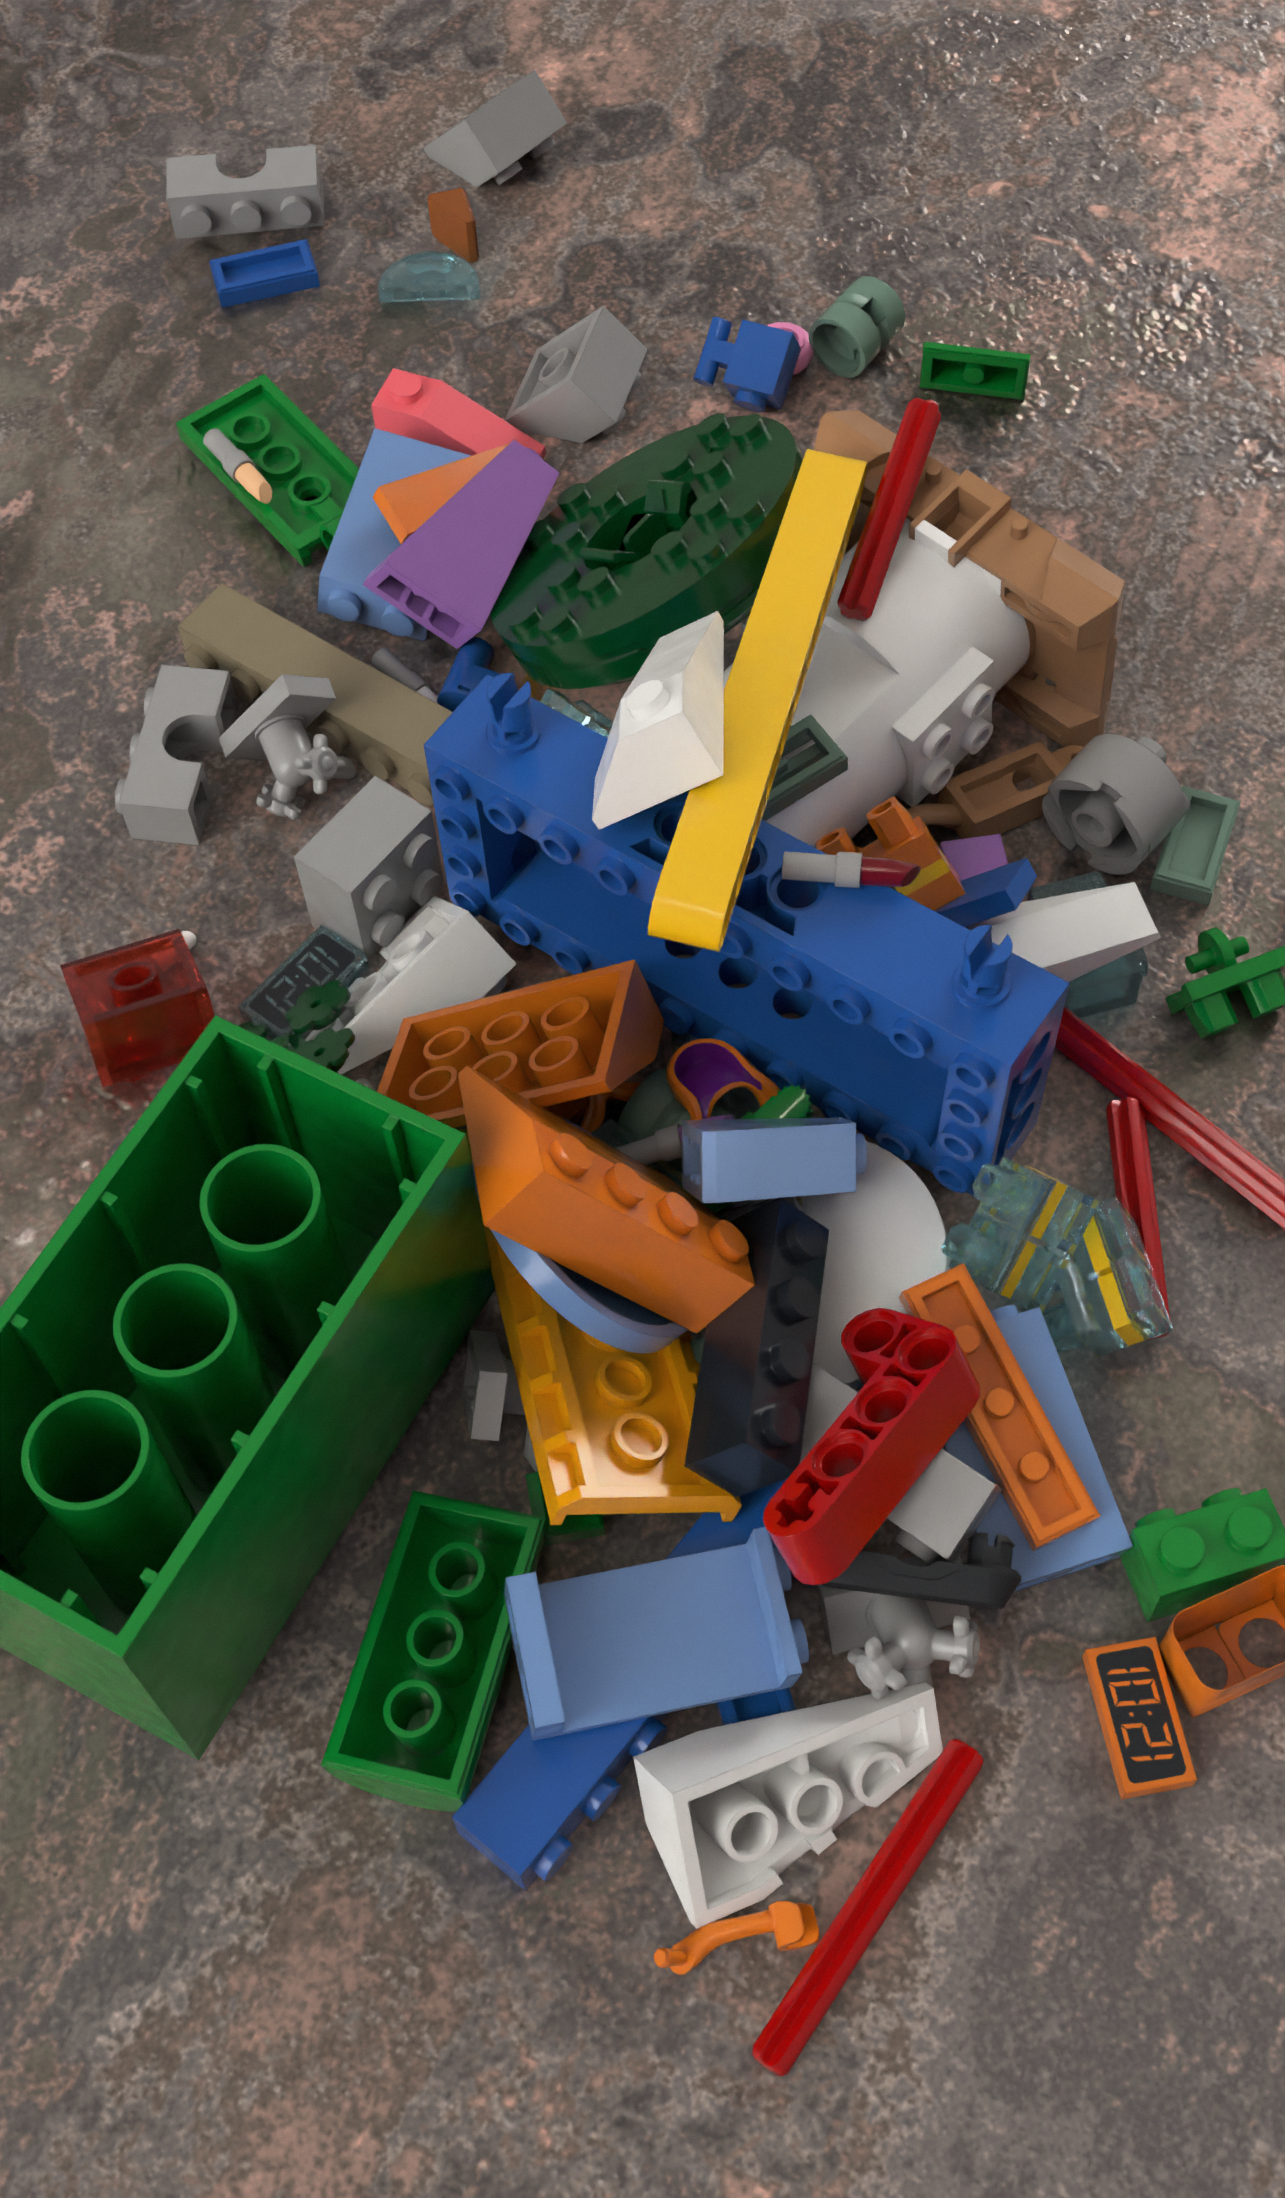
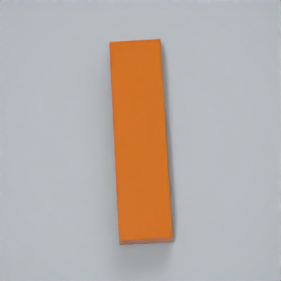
M962 1263L902 1291L899 1300L907 1315L943 1325L951 1329L955 1334L980 1386V1398L972 1411L964 1419V1423L997 1485L1003 1489L1001 1493L1032 1551L1097 1520L1100 1517L1098 1510L965 1264Z

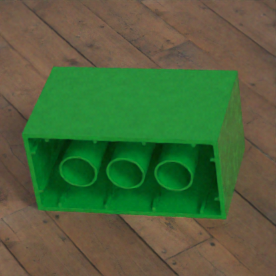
M214 1016L0 1308L1 1648L193 1758L200 1760L495 1290L490 1255L480 1204L474 1187L475 1178L465 1133L223 1018Z

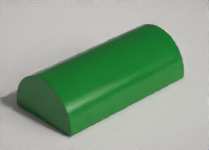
M412 1491L321 1766L328 1773L347 1784L371 1794L419 1808L453 1812L457 1811L465 1803L514 1645L504 1598L506 1577L536 1572L549 1529V1524L545 1517Z

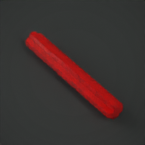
M916 397L907 404L837 601L841 615L848 619L866 621L872 616L941 420V413L938 411L939 406L931 399L923 400Z
M1125 1097L1122 1100H1112L1109 1102L1106 1108L1126 1289L1137 1317L1136 1324L1138 1320L1144 1340H1151L1167 1336L1171 1330L1145 1111L1137 1098Z

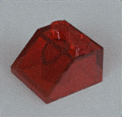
M180 929L60 965L102 1087L116 1083L134 1082L144 1077L147 1073L180 1063L215 1016L206 984Z

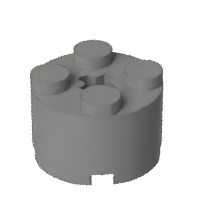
M1102 734L1092 738L1047 788L1049 793L1042 800V810L1050 829L1069 851H1072L1076 845H1079L1094 855L1088 861L1089 865L1109 874L1124 875L1133 872L1139 864L1146 860L1190 809V801L1182 791L1172 771L1165 764L1167 761L1166 752L1156 741L1148 737H1140L1134 741L1116 734Z

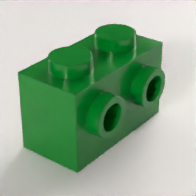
M1239 1488L1227 1489L1205 1499L1201 1503L1202 1508L1177 1515L1173 1508L1162 1509L1142 1517L1135 1523L1136 1528L1132 1529L1129 1536L1133 1547L1121 1555L1120 1559L1147 1623L1177 1614L1188 1607L1273 1568L1285 1565V1528L1267 1488L1245 1495L1242 1494Z

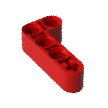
M876 1308L855 1316L842 1331L841 1344L863 1387L770 1499L763 1515L766 1530L793 1576L801 1583L809 1585L825 1584L839 1577L850 1566L975 1407L980 1398V1386L951 1329L891 1309Z

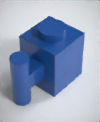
M713 317L693 380L701 385L713 387L719 367L726 369L723 383L732 397H735V404L755 412H764L766 406L782 410L801 352V347L793 332L742 319L735 344L727 342L733 324L726 319Z

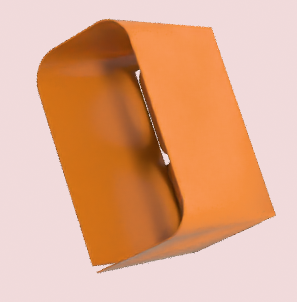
M1285 1565L1273 1568L1188 1607L1175 1616L1159 1644V1650L1165 1671L1192 1719L1285 1676V1661L1271 1668L1259 1667L1245 1658L1239 1646L1241 1629L1246 1623L1254 1619L1271 1620L1280 1625L1285 1631ZM1221 1623L1218 1632L1215 1625ZM1202 1647L1218 1654L1227 1668V1682L1224 1688L1217 1690L1204 1685L1199 1680L1184 1652L1191 1648Z

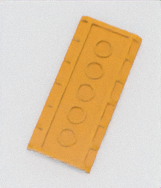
M484 1226L491 1261V1272L550 1524L561 1525L566 1515L720 1512L722 1522H732L742 1506L740 1497L730 1494L684 1467L700 1364L695 1360L690 1340L693 1339L690 1330L684 1332L663 1350L654 1353L628 1352L597 1340L559 1314L530 1286L509 1260L491 1229Z

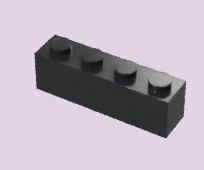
M777 1198L729 1221L740 1230L748 1243L749 1252L747 1256L756 1285L706 1326L684 1467L736 1497L789 1478L800 1464L829 1229L783 1198Z

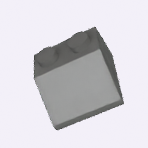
M534 69L430 142L423 150L429 158L476 187L491 178H494L496 183L500 185L523 169L518 159L526 153L534 160L553 147L556 141L552 134L566 125L567 122Z
M604 306L600 307L536 350L505 421L524 432L577 443H584L600 432L603 434L612 432L625 416L626 410L623 406L628 394L636 387L641 378L639 368L648 349Z

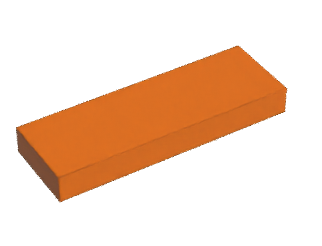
M509 444L379 486L372 498L400 544Z

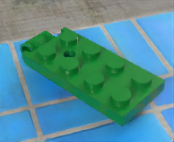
M265 374L258 376L176 422L179 438L303 568L312 563V553L324 546L329 551L359 468ZM214 428L220 429L237 449L244 451L255 463L256 469L270 484L272 489V499L268 504L257 500L240 483H236L225 472L222 463L203 443L204 436L209 430ZM310 496L319 497L312 501H304V499Z

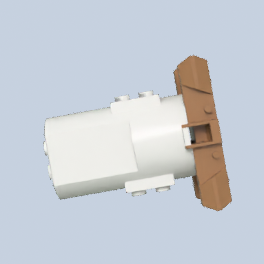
M859 410L827 411L820 419L814 446L816 451L867 461L868 467L859 509L791 724L792 726L811 714L848 757V770L765 821L816 848L815 843L823 836L842 827L845 828L852 839L868 823L866 814L873 807L896 795L913 807L929 792L936 794L942 790L950 780L954 767L968 753L973 755L979 752L989 740L993 732V724L991 723L993 699L1063 747L1069 745H1081L1084 747L1092 738L1102 735L1110 707L1118 638L1116 633L1121 617L1125 581L1012 509L1011 497L967 469L959 475L928 455L872 616L866 621L844 617L840 613L837 601L897 435ZM749 615L741 622V623H742V631H743V633H744V630H745V627H746V624H747ZM733 663L724 671V688ZM813 740L808 741L804 745L800 746L791 753L782 757L780 761L782 759L789 760L798 753L815 744V742Z

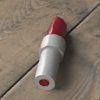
M784 851L782 879L835 883V887L860 888V885L905 887L915 880L921 867L913 863L893 859L863 857V853L837 852V855Z

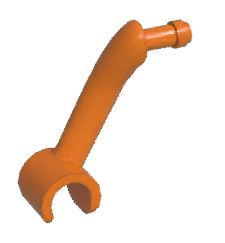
M777 1901L769 1905L767 1910L714 1921L699 1927L672 1946L671 1949L664 1947L657 1949L654 1953V1962L660 1968L670 1967L675 1974H686L719 1946L767 1932H774L778 1951H790L818 1943L820 1936L815 1911L809 1903Z

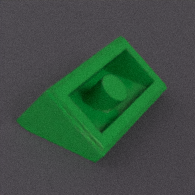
M924 342L919 387L1024 400L1031 354Z

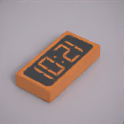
M1156 1637L1085 1649L1082 1658L1121 1800L1192 1787L1197 1778Z

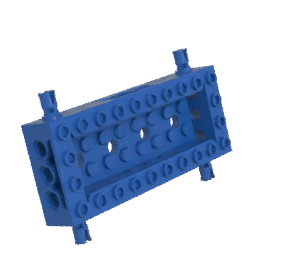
M503 673L496 677L487 674L424 744L449 896L456 906L468 910L473 917L480 915L500 926L504 933L516 943L524 946L531 944L551 955L561 968L574 975L635 959L664 1018L663 1025L666 1028L681 1035L688 1033L696 1039H718L730 1044L743 1054L760 1072L771 1079L780 1090H783L784 1086L790 1087L791 1084L795 1087L800 1085V1088L806 1089V1094L810 1095L811 1100L809 1102L820 1108L826 1118L842 1117L855 1122L856 1130L876 1140L880 1147L891 1152L899 1159H909L932 1172L936 1179L946 1188L958 1193L967 1192L984 1201L1037 1123L1070 983L1012 953V940L1008 934L1000 945L993 943L991 935L992 925H982L969 930L890 887L860 885V888L835 887V883L782 879L784 851L815 854L826 853L763 820L760 823L720 952L648 936L649 916L655 890L689 790L599 830L592 820L594 785L608 738L531 698V686L528 680L518 691L514 680V673ZM682 954H687V955H692L693 957H691V958H677V957H675V956L682 955ZM744 984L747 987L737 989L728 987V985ZM787 1013H794L802 1017L798 1019H788L782 1017L781 1015Z

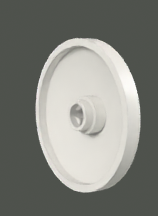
M866 1141V1169L864 1174H856V1192L804 1196L807 1205L805 1214L829 1229L813 1363L854 1390L863 1387V1384L841 1344V1334L847 1323L855 1316L876 1308L891 1309L907 1314L899 1300L901 1292L950 1270V1249L947 1232L937 1205L926 1185L901 1159L884 1148ZM767 1199L740 1201L719 1217L728 1221L727 1216L730 1210L750 1202L757 1204ZM703 1328L700 1332L705 1338L706 1329Z

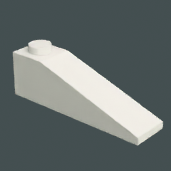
M718 611L659 638L623 695L595 777L592 820L599 830L723 776L724 621Z
M1135 882L1024 901L1020 903L1015 911L965 927L972 930L978 926L992 925L991 935L993 943L1000 945L1008 934L1012 940V953L1067 982L1077 979L1161 938Z
M433 896L403 926L395 939L387 947H383L379 953L387 960L381 969L365 979L363 977L357 978L348 988L351 998L344 1005L347 1008L344 1013L329 1026L321 1030H313L305 1041L315 1040L316 1036L326 1029H333L335 1032L344 1028L351 1029L356 1036L355 1041L348 1048L349 1056L345 1064L336 1072L343 1074L392 1049L403 1018L497 995L508 981L506 974L516 965V962L468 910Z
M925 1682L906 1686L899 1690H888L889 1694L881 1700H877L872 1694L704 1729L633 1757L646 1825L689 1921L696 1929L764 1900L783 1884L778 1876L810 1849L817 1855L822 1853L837 1840L832 1832L864 1805L874 1808L881 1805L941 1755L943 1747L934 1688Z

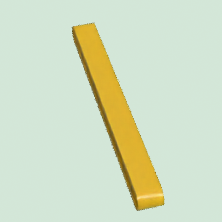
M807 449L724 688L723 776L689 790L655 890L649 916L648 936L720 952L859 509L867 474V461Z

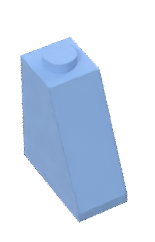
M842 1117L682 1120V1188L701 1203L856 1192V1174L865 1173L867 1162L865 1137L862 1133H856L855 1122Z

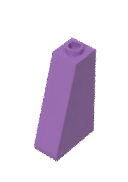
M513 440L370 572L362 585L458 649L482 630L560 472L547 464L536 451L524 447L516 440Z

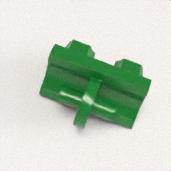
M1216 927L1200 932L1197 943L1199 952L1187 956L1185 964L1191 974L1206 969L1209 975L1185 983L1181 986V991L1165 998L1172 1015L1186 1011L1190 1022L1201 1039L1222 1032L1239 1023L1227 997V994L1241 990L1253 1019L1279 1010L1285 1006V979L1281 973V970L1285 968V946L1237 964V957L1249 953V945L1245 937L1240 936L1228 940L1222 930Z

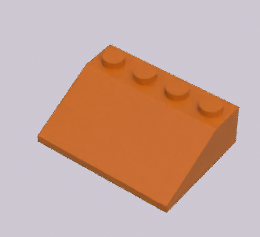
M635 959L403 1018L377 1092L452 1128L466 1125L458 1073L466 1066L541 1107L609 1092L656 1059L664 1018Z
M466 1066L458 1073L484 1226L696 1334L756 1285L747 1256L749 1246L740 1230L732 1223L721 1219L670 1178L469 1066Z

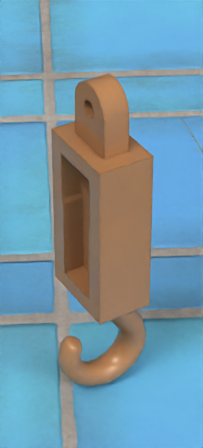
M1040 740L950 778L944 788L940 790L937 804H920L907 809L913 819L920 815L926 826L941 825L956 831L961 839L1002 834L1044 816L1042 800L1049 793L1047 788L1056 776L1082 750L1083 746L1069 745L1050 753ZM1031 778L1037 785L1029 790L1019 791L1014 784Z

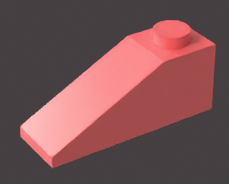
M393 368L371 404L376 429L471 456L509 444L513 440H516L524 447L536 451L542 459L546 455V449L543 444L441 380Z

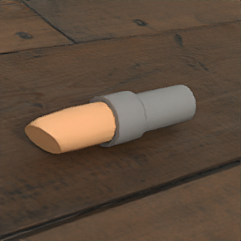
M214 428L209 430L204 436L203 443L222 463L225 472L236 483H240L257 500L268 504L272 499V489L270 484L256 469L255 463L244 451L237 449L220 429Z

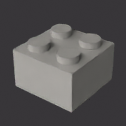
M374 776L294 856L312 927L366 962L381 947H387L401 932L403 924L420 906H424L433 896L438 895L444 882L432 811L377 776Z

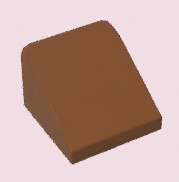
M457 188L428 195L427 202L433 236L469 263L478 262L479 250L476 223L466 191L463 188Z

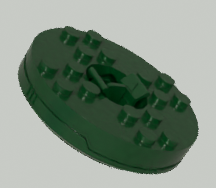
M716 413L704 419L700 424L667 435L629 454L593 477L587 483H577L564 490L557 498L558 506L544 519L535 522L490 612L496 631L511 650L525 673L541 685L562 689H584L632 681L659 638L716 611L719 612L724 621L725 635L750 615L804 458L792 433L782 423L759 414L726 417L723 413Z

